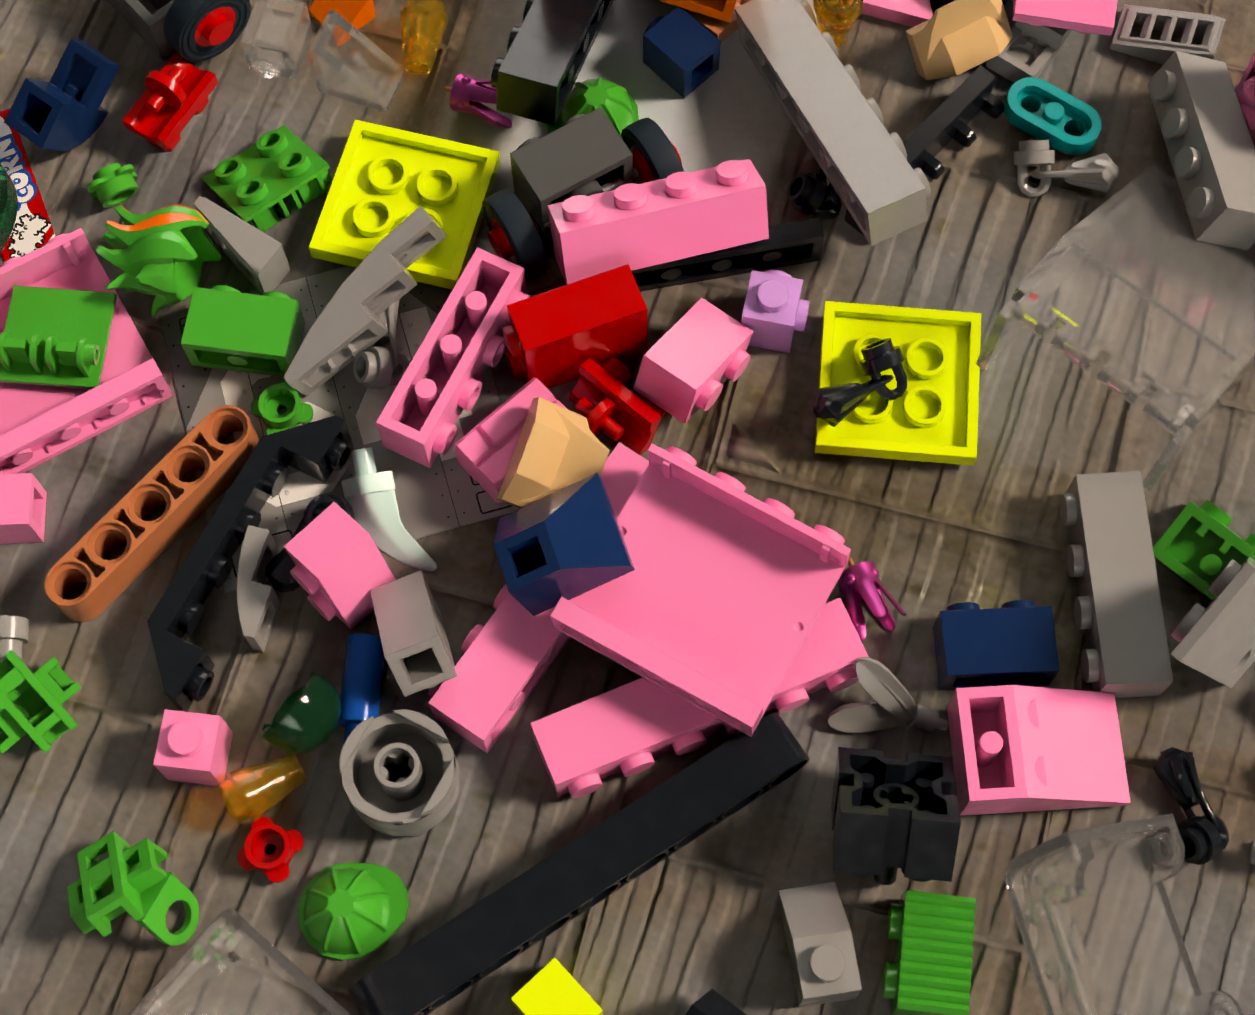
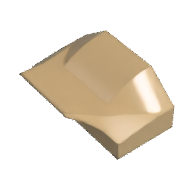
M955 0L935 10L931 19L906 31L917 73L925 80L958 76L1000 55L1013 38L1002 0Z
M540 397L533 398L496 500L521 509L595 473L601 476L609 449L591 432L586 417Z

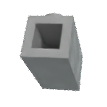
M422 570L371 589L370 593L384 657L404 697L424 689L434 688L444 681L457 677L441 612Z

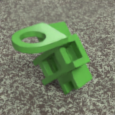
M10 650L5 654L6 659L0 663V752L3 754L23 736L28 734L40 749L46 753L52 748L50 744L68 729L72 731L78 726L77 722L62 704L82 687L69 678L58 665L60 662L55 657L51 658L33 673L13 650Z
M112 831L77 853L80 879L67 886L70 917L84 935L96 928L103 937H106L112 933L110 921L126 911L140 927L143 926L151 935L165 945H181L194 934L199 922L200 910L198 901L194 894L173 873L166 872L157 865L167 859L168 856L165 850L151 840L145 838L130 848L129 843ZM108 851V858L103 861L97 859V857ZM180 900L185 907V920L177 932L170 933L166 927V914L172 903Z

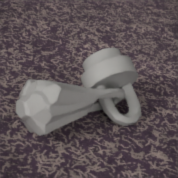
M1049 140L1019 141V151L1014 152V165H1017V184L1020 191L1029 197L1041 196L1047 192L1051 184V178H1062L1068 184L1106 193L1113 181L1118 178V166L1106 153L1073 162L1063 170L1051 171V164H1055V150H1049ZM1028 166H1041V171L1032 173L1033 178L1040 179V184L1036 188H1032L1028 184Z
M399 300L377 316L388 331L385 336L378 340L380 347L370 346L365 351L358 352L353 365L354 376L359 383H363L367 388L384 389L388 385H398L410 364L407 357L400 354L398 350L397 318ZM388 343L391 344L392 352H389L386 345ZM398 363L401 364L404 369L403 373L400 375L392 374L397 368Z

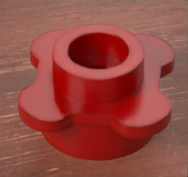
M268 817L258 818L251 825V831L246 837L244 848L240 849L237 853V862L245 871L255 869L265 873L271 882L281 883L289 877V864L294 854L302 850L304 838L296 829L286 831L274 824ZM269 845L276 847V851L272 855H267L265 852L266 847Z

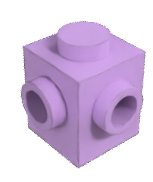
M779 270L751 271L741 323L753 331L748 346L790 353L794 330L804 332L810 301L800 299L803 286L802 279L792 278L788 273Z

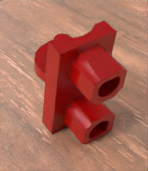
M175 53L161 71L152 70L144 79L147 89L122 120L126 129L145 138L149 143L166 152H171L181 139L179 135L193 115L202 112L209 102V94L218 84L215 74L196 68Z
M616 357L600 365L591 358L586 360L579 366V380L569 399L576 403L575 410L587 418L589 429L596 437L605 433L614 442L621 440L637 454H643L649 449L657 427L664 419L666 411L644 396L640 395L638 397L628 389L632 375L629 368Z

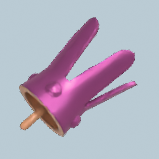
M461 72L456 77L452 87H444L445 91L451 92L450 108L452 111L475 115L498 129H501V126L512 128V122L509 118L481 103L497 104V88L487 85L491 84V79L480 80Z
M849 557L848 564L850 567L843 571L837 584L840 587L841 594L846 598L850 619L861 642L867 636L861 598L864 599L870 611L879 619L882 626L889 631H893L896 628V623L880 590L901 615L906 616L907 614L881 584L879 572L874 562L866 561L854 564L852 558Z

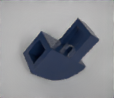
M71 38L50 82L26 78L4 123L42 149L55 151L71 150L90 138L106 118L108 111L100 105L120 66L84 41Z

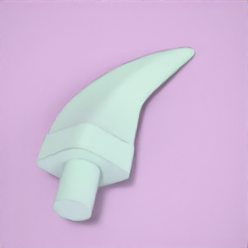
M372 447L351 451L356 477L341 482L344 497L353 509L355 521L371 535L376 546L391 558L417 569L430 572L435 571L437 568L435 561L407 532L401 522L392 470L377 473Z

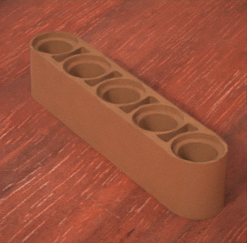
M225 405L211 411L52 566L45 578V592L66 617L76 622H87L101 615L235 481L259 442V437L244 410L236 406ZM230 432H243L236 442L221 444L223 438ZM197 468L205 469L202 476L196 481L183 482L184 477L191 470ZM157 506H166L165 512L161 517L153 521H145L149 510ZM118 544H127L126 550L120 557L106 560L107 553L112 547ZM77 583H87L86 589L81 596L76 599L66 600L71 587Z

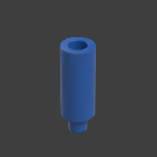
M351 634L347 638L337 724L345 728L343 745L357 725L372 716L374 718L379 716L385 657L380 636Z

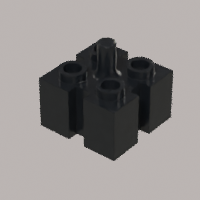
M838 747L831 803L832 830H834L832 843L833 871L850 872L858 876L874 874L875 881L882 885H891L896 881L898 868H901L904 877L915 881L939 880L952 882L961 825L958 797L954 795L956 781L953 757L907 753L906 761L884 759V751Z

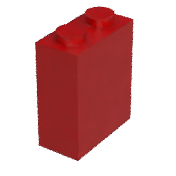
M629 264L507 305L509 326L503 327L502 333L508 349L505 351L506 359L515 381L524 378L527 384L535 377L547 389L579 379V366L589 358L598 365L614 357L622 363H626L643 357L647 352L648 309Z

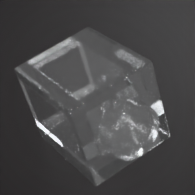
M295 0L255 1L241 40L249 70L255 71L267 78H278L280 76L294 80L297 79L313 33L306 3Z

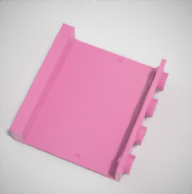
M82 228L69 234L55 236L47 245L22 257L11 258L0 266V334L5 329L14 285L117 294L115 289H105V286L111 281ZM118 294L100 385L93 389L0 382V474L25 473L173 396Z
M652 443L648 449L649 465L617 517L618 525L635 570L570 600L561 596L550 618L556 630L751 737L847 566L851 548L843 545L845 542L844 538L834 530L819 524L811 528L794 519L795 513L785 504L772 498H766L762 502L745 493L746 487L734 477L723 472H717L713 476L696 467V460L683 450L673 446H669L667 450H664Z

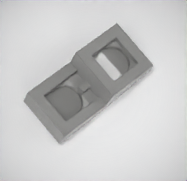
M1016 21L1011 29L1013 38L1000 55L987 61L986 67L1013 83L1026 77L1038 78L1073 30L1049 26H1033Z
M248 525L238 564L237 605L244 637L254 651L264 653L281 605V601L273 587L265 585L268 578L265 575L266 566L275 557L278 547L269 530Z

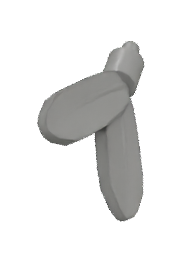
M869 657L858 658L855 661V670L859 683L875 701L845 704L833 710L827 717L830 727L845 733L885 730L901 727L908 723L911 726L928 732H932L934 728L943 731L949 728L948 721L938 717V711L916 704L912 696L893 673L881 662Z

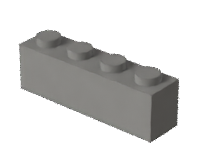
M1175 51L1161 69L1154 74L1147 87L1196 241L1248 250L1255 243V147L1225 62Z
M1141 471L1076 474L1066 493L1061 494L1059 508L1062 525L1070 526L1072 545L1067 547V568L1070 577H1077L1079 596H1076L1074 600V619L1077 629H1084L1087 649H1083L1081 654L1083 679L1086 683L1092 682L1094 692L1115 693V698L1160 696L1173 682V674Z

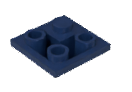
M598 473L498 520L493 546L508 591L533 616L555 607L561 596L570 600L635 570L602 478Z

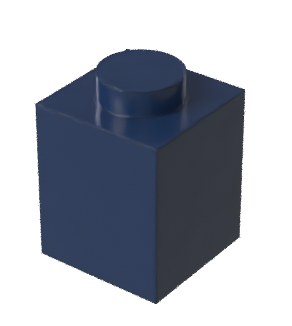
M677 6L665 17L658 16L647 26L643 34V63L681 97L685 98L719 70L721 41L683 8Z

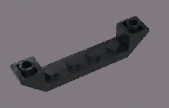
M335 415L261 437L147 620L165 694L178 709L187 712L193 701L199 702L204 698L214 679V672L212 670L215 666L205 650L183 640V636L185 633L190 635L196 630L204 616L205 606L203 604L214 587H221L229 577L233 567L232 557L244 540L248 525L259 527L261 521L260 511L270 496H277L287 481L289 474L287 467L291 466L323 483H326L333 470L339 471L344 467L353 447L344 419Z

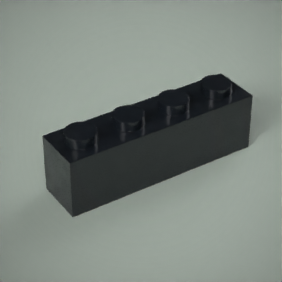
M527 0L523 14V23L521 27L515 25L512 28L507 45V54L505 58L498 57L492 70L491 87L497 88L496 110L555 126L614 0Z

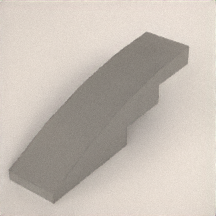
M422 206L418 207L382 239L341 284L308 331L283 378L289 386L305 396L310 395L352 362L358 352L365 351L366 348L375 344L388 333L377 316L418 285L406 268L447 237L437 222Z

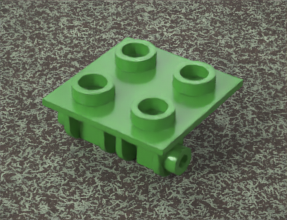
M285 125L263 134L255 144L235 157L223 160L216 166L215 170L201 178L240 219L264 233L280 222L273 205L280 215L286 219L290 216V213L283 201L284 198H287L298 211L303 208L301 201L306 205L319 195L327 192L326 186L333 181L327 171L330 169L329 164Z
M14 285L5 329L0 334V382L93 389L100 385L117 294Z

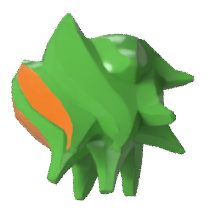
M173 204L140 215L132 214L122 205L114 208L125 224L121 225L109 220L105 224V227L112 233L105 232L103 240L114 249H108L100 245L95 249L99 255L124 271L123 274L108 283L105 289L126 288L124 293L137 291L155 296L151 309L153 317L162 308L177 304L190 297L194 287H198L202 273V262L220 261L223 258L215 244L203 232L204 228L206 229L209 226V222L198 210L180 204Z

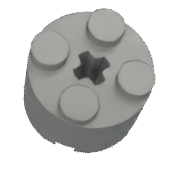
M407 709L392 710L391 713L375 718L372 716L357 725L343 745L339 765L344 792L359 817L373 829L391 836L418 837L439 824L454 806L460 788L459 765L452 745L443 729L428 716ZM408 765L411 775L407 779L400 777L397 782H393L389 773L393 769L403 771Z

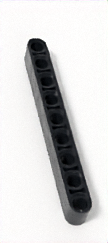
M777 712L765 716L760 720L751 737L743 732L732 737L362 977L349 989V994L362 1015L430 1014L794 775L809 762L810 758Z

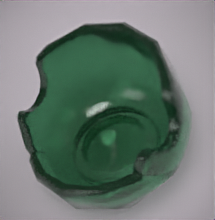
M315 671L309 675L311 678L306 685L286 698L275 713L271 725L264 724L262 727L263 732L261 736L279 751L289 755L306 754L326 743L338 727L342 710L339 693L331 682Z

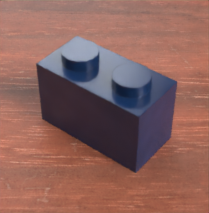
M1030 600L1010 601L1002 604L1001 608L980 609L979 604L972 602L956 603L948 606L945 611H940L934 623L933 635L939 690L1002 685L1049 686L1060 671L1052 606L1035 607L1034 602Z

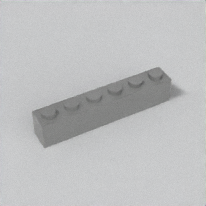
M751 0L735 7L741 44L870 245L878 244L928 221L926 198L931 196V188L926 175L921 168L913 169L907 161L906 149L901 138L896 132L888 133L884 127L883 116L878 104L873 98L865 99L861 93L860 82L856 72L850 64L843 66L840 62L837 47L832 36L827 31L820 32L814 12L808 1Z

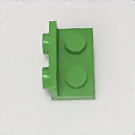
M1206 499L1202 506L1199 507L1190 501L1153 547L1154 557L1213 601L1216 596L1210 593L1208 589L1232 559L1241 566L1249 556L1255 560V534L1251 532L1246 540L1242 539L1227 528L1233 518Z

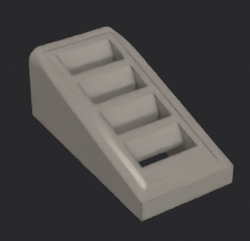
M1124 4L1110 49L1162 65L1166 63L1175 51L1214 59L1226 19L1209 14ZM1133 24L1143 26L1140 37L1130 36ZM1153 29L1162 32L1160 40L1150 39ZM1172 35L1182 37L1180 43L1171 42ZM1192 41L1201 43V45H1195L1191 43Z
M199 196L193 204L196 210L209 222V226L206 229L204 228L205 232L260 293L274 291L290 272L282 243L206 197Z

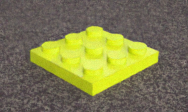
M355 119L309 244L311 257L357 268L382 239L418 207L422 206L437 222L447 237L406 269L417 282L453 290L468 264L484 216L482 202L490 196L501 164L500 152Z
M825 301L818 390L824 387L848 383L863 384L870 381V375L866 376L860 364V361L864 359L861 349L886 338H891L894 346H900L905 359L901 363L907 376V389L901 397L895 400L883 399L876 390L871 392L857 408L835 427L830 426L822 418H817L814 453L974 466L977 459L982 313ZM892 368L880 372L881 376H893V379L886 384V387L889 390H894L897 387V381Z

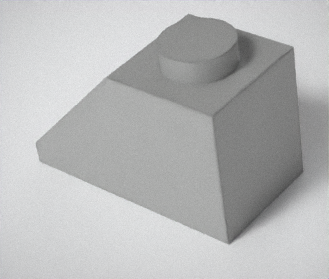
M835 882L778 890L798 1008L855 999L862 991L851 928Z

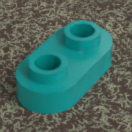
M1036 77L1022 78L1016 81L1008 91L1004 111L1009 122L1015 127L1038 140H1049V146L1067 155L1084 154L1095 145L1102 123L1099 114L1090 105L1047 81ZM1030 106L1034 108L1036 112L1031 113L1022 107ZM1073 130L1077 132L1079 136L1070 135L1065 131Z

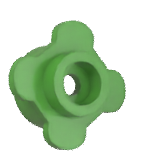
M114 163L97 171L93 175L94 181L87 185V189L91 193L94 200L99 199L104 208L114 207L129 200L138 193L139 187L135 182L138 176L134 172L135 169L132 164L121 167L119 163Z
M286 381L267 387L260 396L255 397L251 402V412L255 417L263 420L267 426V435L294 428L299 424L310 423L314 416L312 406L303 403L298 391L289 386ZM280 407L287 408V411L284 414H279L277 412L278 408Z

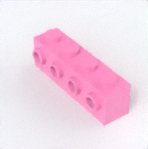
M750 159L742 161L728 160L712 168L690 173L676 172L664 179L642 184H624L612 191L590 196H572L564 202L547 205L554 255L566 285L629 264L631 271L769 239L766 185Z
M477 247L376 421L383 447L428 468H431L438 454L445 455L449 451L457 434V426L455 424L463 409L470 411L474 407L482 389L480 379L488 365L495 367L504 353L506 343L502 328L509 326L507 305L530 297V295H527L525 270L523 267Z

